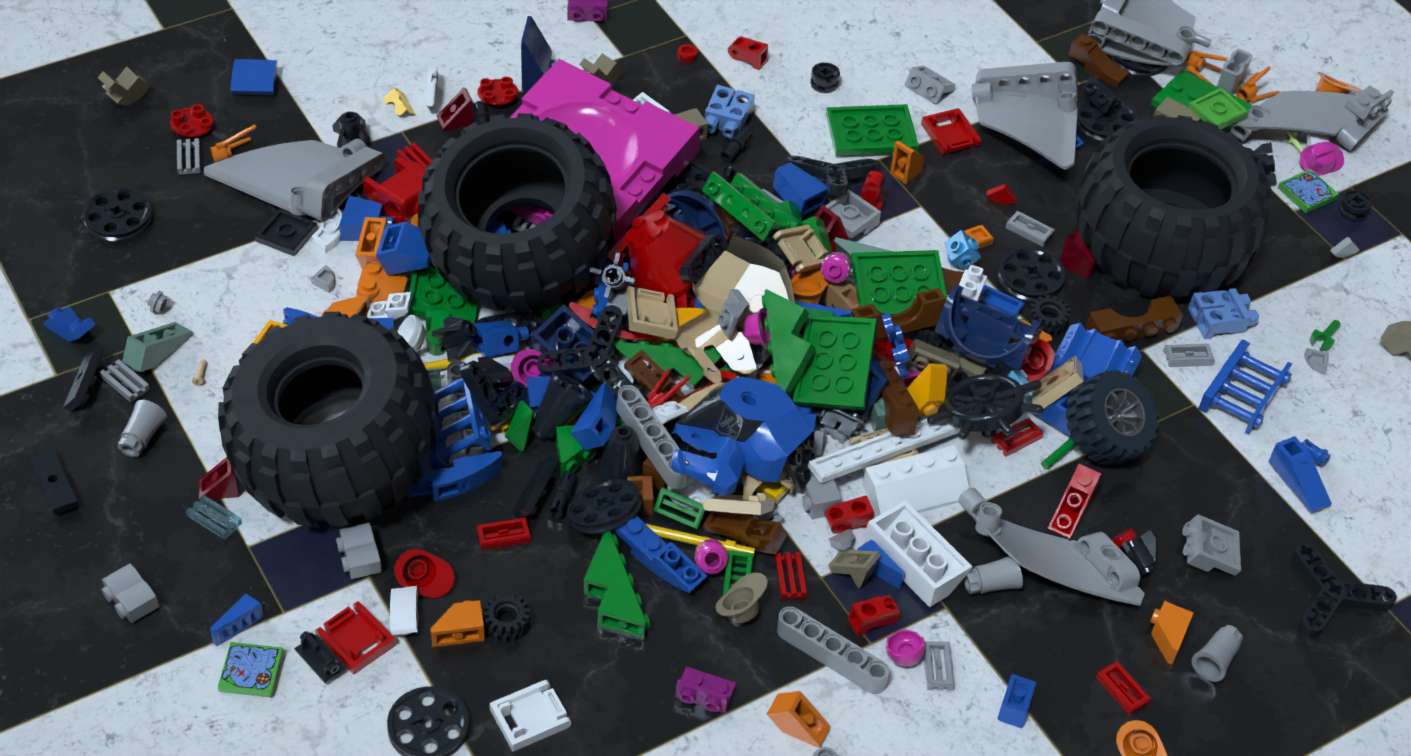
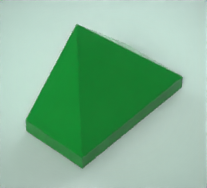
M523 400L519 402L505 435L520 452L524 451L533 429L532 424L537 414Z

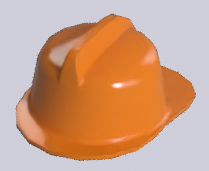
M1318 72L1321 78L1316 91L1349 94L1351 91L1358 93L1362 91V89L1338 81L1327 74Z
M815 269L797 273L793 277L791 283L794 300L818 304L822 292L829 284V281L823 277L821 270Z
M1129 721L1119 729L1116 743L1122 756H1168L1158 733L1153 726L1145 721Z

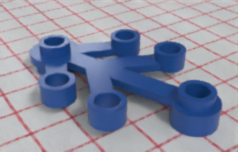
M890 313L881 315L890 344L895 343L896 345L892 352L900 377H907L909 375L905 363L909 362L910 358L900 325L893 326Z

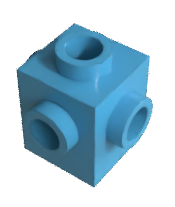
M962 230L944 242L948 251L947 258L953 266L957 265L965 270L981 258L977 241Z

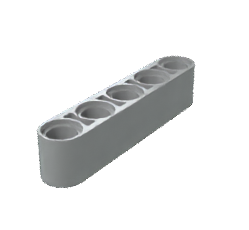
M632 385L621 387L617 397V413L626 426L634 429L639 445L666 484L673 489L683 488L687 483L688 475H681L671 468L672 456L676 449L680 450L640 391Z
M785 607L780 611L777 633L782 639L869 693L879 694L885 690L889 677V667L884 661L795 607Z

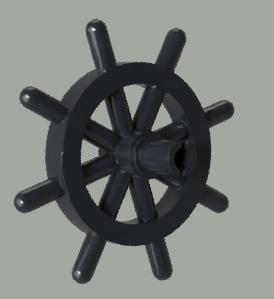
M1003 367L998 374H981L971 377L966 372L961 371L958 374V378L961 381L954 384L945 393V411L929 416L927 422L930 425H934L948 420L953 426L961 429L958 437L962 440H965L971 431L981 432L985 438H991L997 434V429H1001L1005 435H1010L1013 432L1010 424L1017 421L1024 412L1041 414L1043 412L1041 405L1026 403L1025 398L1026 393L1040 389L1042 383L1039 380H1035L1021 385L1015 379L1008 377L1010 369L1007 367Z

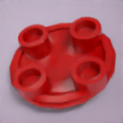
M511 77L492 80L484 78L480 81L477 95L485 103L503 105L514 101L518 96L519 90L513 84Z
M195 104L190 108L172 111L170 124L177 134L186 137H197L208 133L213 128L214 120L212 115L204 110L203 105Z

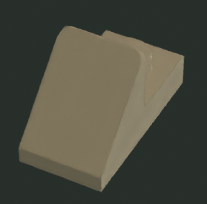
M840 550L828 564V567L832 573L850 574L857 588L860 589L873 574L881 555L879 551Z

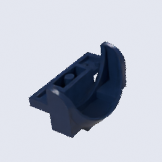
M687 190L667 195L670 198L668 202L672 205L668 206L669 208L665 212L666 215L706 235L720 233L726 240L724 226L715 212L714 200L697 192ZM687 217L691 221L692 225L687 223Z
M956 284L944 304L935 332L941 334L943 338L951 340L954 344L953 349L958 351L960 355L978 361L985 367L995 368L998 364L1004 363L1007 368L1020 370L1026 363L1032 346L1040 338L1042 333L1039 330L1041 322L1034 319L1031 326L962 295L964 287ZM965 316L969 317L967 324L963 320Z

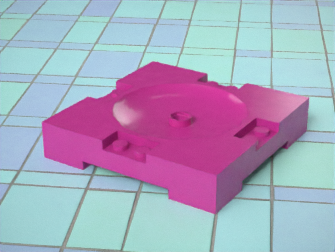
M558 59L521 98L522 105L510 117L517 118L518 113L537 115L540 121L548 117L566 124L575 134L579 132L590 142L596 153L603 160L611 178L617 206V226L613 247L627 233L626 229L631 225L632 221L638 217L671 177L677 178L700 151V130L698 126L647 101L643 105L611 90L610 83L561 59ZM534 205L520 206L508 210L535 225L543 223L555 213L548 208Z

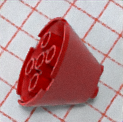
M661 210L644 217H636L631 223L632 228L628 234L631 278L637 280L636 285L632 286L664 293L665 300L668 294L676 297L693 287L692 282L685 283L681 280L679 268L707 235L666 215ZM703 252L701 253L702 263L705 261Z

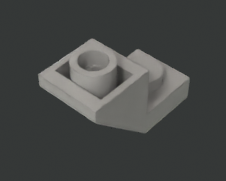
M739 289L730 290L728 298L718 316L717 323L727 337H731L741 324L749 304Z

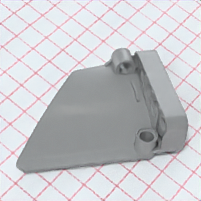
M1045 63L987 68L978 71L975 84H972L973 102L976 103L979 124L1025 144L1062 169H1068L1075 165L1078 82L1076 67L1073 63Z
M354 139L341 148L316 140H307L267 146L229 157L205 166L204 175L285 209L294 215L307 214L325 222L342 202L363 183V179L373 176L382 169L385 163V155L366 147V144L360 139Z

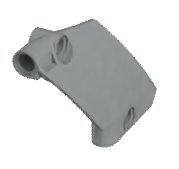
M1281 91L1259 106H1251L1248 116L1231 127V133L1244 141L1259 129L1312 132L1337 136L1336 140L1349 151H1352L1374 129L1389 110L1388 108L1385 110L1381 109L1375 117L1370 116L1363 121L1345 106L1347 101L1355 95L1321 91Z
M968 488L960 495L959 504L975 520L976 531L984 536H991L1022 567L1047 579L1092 595L1138 606L1141 605L1145 593L1138 587L1140 581L1139 570L1105 533L1096 532L1083 536L1078 541H1069L1065 538L1034 531L1000 519L1002 509L997 504L988 502L976 488Z

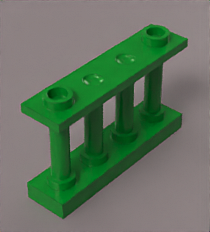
M712 172L702 189L703 192L762 241L767 240L772 230H784L802 225L801 221L742 173H736L732 182L728 183L716 172Z

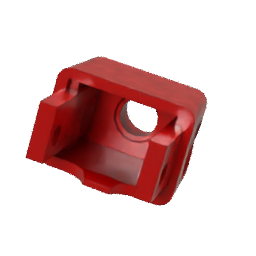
M399 156L395 159L396 174L379 185L370 177L363 179L365 196L371 201L381 203L384 216L394 217V223L408 222L411 224L412 217L418 213L419 191H423L422 177L426 169L417 162L409 164Z

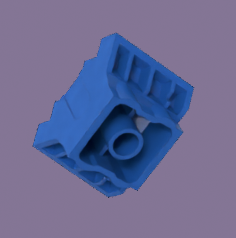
M1081 323L1070 325L1055 354L1054 364L1050 369L1054 371L1076 356L1083 366L1084 381L1101 372L1119 370L1121 373L1126 372L1133 376L1142 355L1136 346L1126 348L1122 340L1111 339L1097 332L1096 329L1086 331Z

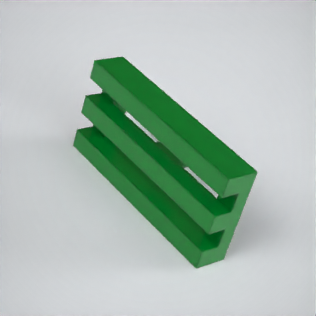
M665 487L661 488L653 509L655 512L695 529H700V523L706 511L703 508V503ZM667 495L698 508L699 511H694L664 498V496ZM663 503L672 508L687 513L691 516L696 517L695 521L690 520L686 517L671 512L660 506Z

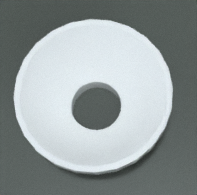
M410 315L402 322L397 331L416 353L420 351L427 336L421 319Z

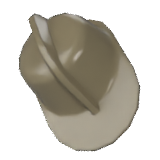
M751 573L741 577L717 602L715 607L717 613L726 616L735 627H739L743 623L752 620L759 611L758 599L767 588L768 581L766 576L762 573Z

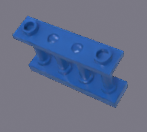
M1241 339L1203 394L1198 410L1207 413L1211 406H1218L1248 421L1245 433L1249 435L1254 427L1258 429L1264 419L1262 414L1280 387L1288 384L1292 376L1289 373L1292 363L1287 362L1283 370L1280 371L1251 357L1250 353L1247 352L1250 343ZM1247 364L1276 380L1271 385L1241 370L1239 365ZM1238 378L1267 394L1261 399L1231 384L1230 379ZM1228 392L1257 406V409L1254 413H1251L1221 398L1222 395L1220 393Z
M462 378L435 391L438 403L444 397L464 387L466 392L465 397L439 409L437 449L431 451V465L437 470L440 468H450V456L477 442L487 451L492 449L490 442L492 435L487 427L486 417ZM466 406L469 407L470 415L443 428V418ZM472 425L473 434L446 447L445 441L448 436Z

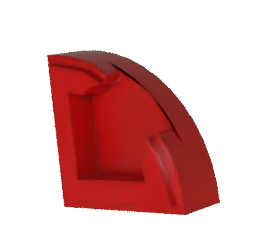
M1006 184L988 190L986 195L990 200L999 204L1016 203L1017 199Z

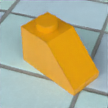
M928 364L908 386L907 389L919 408L918 416L929 417L934 415L944 403L948 370L946 364Z

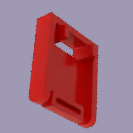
M959 108L922 117V127L942 155L947 154V151L952 153L972 148L973 145L980 146L981 144L979 135ZM946 121L952 122L951 124L936 127L938 123Z
M359 601L353 604L354 610L358 613L356 616L355 612L348 606L323 623L326 632L321 627L315 629L317 636L353 675L396 646L395 637ZM375 643L377 644V646H375L373 649H371L370 651H368L367 653H365L364 655H362V656L360 657V654H361L362 652H364L365 650H367L369 647H371V646L374 645Z

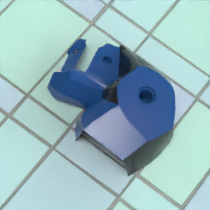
M736 377L710 391L677 421L672 434H678L686 443L709 453H717V457L710 459L676 449L672 456L671 468L681 475L686 474L711 486V491L726 496L735 492L742 470L756 479L777 483L788 455L807 437L813 442L814 432L791 398L779 385L752 378Z

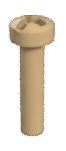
M205 359L200 361L197 374L192 378L194 385L200 386L203 383L202 375L206 365Z

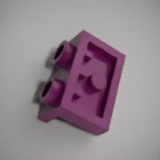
M568 0L567 21L607 22V1Z
M686 667L681 680L679 679L676 684L675 698L681 699L685 703L703 706L712 712L725 714L735 691L736 683Z

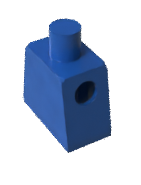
M349 196L339 224L341 241H359L365 217L387 218L388 225L394 224V217L384 216L381 203Z
M510 321L474 324L477 334L476 340L472 344L484 357L518 351L519 341L529 340L527 326L517 328Z

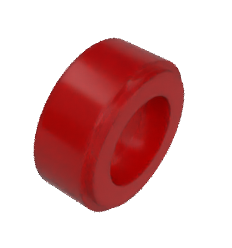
M685 44L678 48L677 57L681 62L692 63L696 61L698 50L695 46Z
M1130 528L1114 537L1112 541L1118 548H1121L1122 543L1130 542L1137 535L1133 528Z

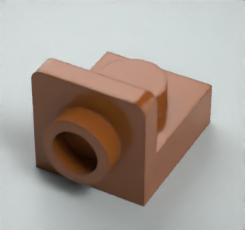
M652 476L627 477V480L634 483L639 490L642 499L643 515H653Z

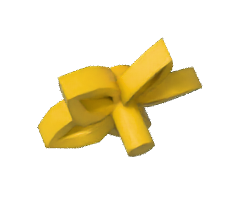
M513 417L497 426L490 424L491 431L501 427L503 434H506V428L510 426Z

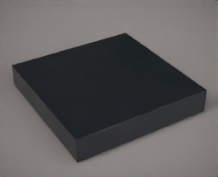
M278 209L255 235V240L258 243L295 256L318 229V225L314 221Z

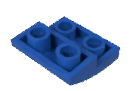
M235 59L231 78V94L274 95L277 60Z

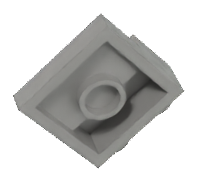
M849 189L846 195L837 197L825 206L841 218L847 236L851 239L860 232L866 234L879 225L881 211Z
M1198 514L1184 525L1182 533L1184 536H1187V543L1183 548V554L1187 556V564L1207 572L1214 567L1232 575H1237L1241 571L1239 531Z

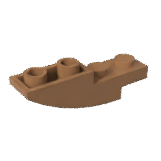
M847 280L841 283L829 282L822 292L821 299L827 307L849 311L859 307L856 288Z

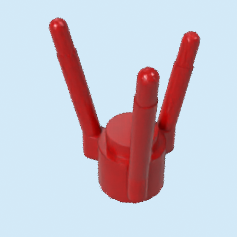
M666 369L654 389L646 396L649 399L647 403L653 410L656 406L670 402L669 398L684 386L691 377L687 375L667 394L662 392L657 394L670 373V369ZM700 387L675 402L680 403L690 395L702 390V388Z

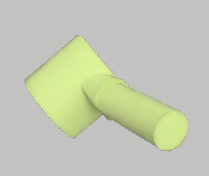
M1287 130L1283 140L1286 143L1291 142L1301 153L1304 148L1296 139L1299 136V132Z

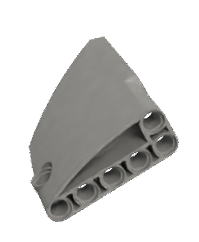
M1105 0L1101 10L1093 20L1087 36L1098 41V46L1104 53L1113 56L1116 55L1123 59L1147 64L1180 65L1183 63L1196 36L1194 30L1196 17L1182 9L1172 0Z

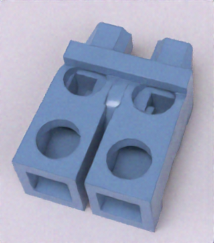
M717 85L705 110V120L708 123L707 132L714 133L717 129L723 131V135L727 138L735 136L740 128L744 127L748 116L754 110L755 94L737 90L734 96L735 89ZM720 93H727L728 97L721 98ZM739 98H746L748 102L740 103Z
M1236 288L1229 289L1228 292L1194 293L1188 306V310L1195 323H1197V327L1204 339H1211L1214 334L1245 333L1247 327L1256 325L1259 319L1257 310H1247L1251 304L1248 294H1238Z

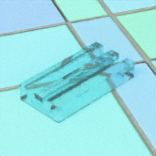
M205 495L200 497V502L196 501L193 503L192 509L188 508L186 510L189 518L223 539H226L242 524L239 516ZM200 511V512L204 513L205 515H207L208 517H210L211 520H213V521L216 522V523H220L221 525L225 526L227 529H226V530L223 529L222 527L218 526L217 524H215L214 522L210 521V520L207 519L206 517L202 516V515L199 514L198 512Z

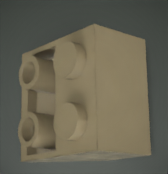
M917 339L914 340L908 350L910 361L905 363L907 371L918 370L921 372L928 364H946L948 368L946 386L960 366L959 356Z

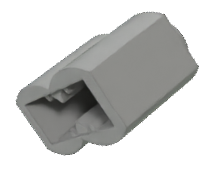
M1240 49L1235 50L1231 54L1230 60L1226 61L1223 65L1217 87L1223 88L1230 94L1234 93L1238 89L1239 83L1246 77L1252 54Z
M370 523L339 529L340 537L336 538L338 552H344L345 557L341 558L344 573L349 572L351 579L380 573V558Z
M130 563L102 579L104 588L101 589L108 602H115L116 605L114 607L122 619L126 617L133 623L159 607L156 595Z

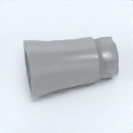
M138 400L121 434V439L117 445L118 449L127 456L138 457L142 450L146 448L157 429L167 419L166 412L153 402Z
M1010 556L991 563L975 566L964 577V584L969 594L979 592L982 594L997 590L1021 589L1023 578L1020 565Z
M1227 625L1226 627H1221L1209 642L1192 657L1194 670L1209 681H1221L1240 648L1243 635L1234 626Z

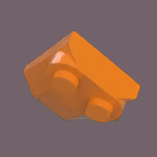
M368 263L362 269L357 285L356 297L362 295L369 296V305L371 302L388 301L389 294L406 292L411 276L405 274L387 275L380 263Z

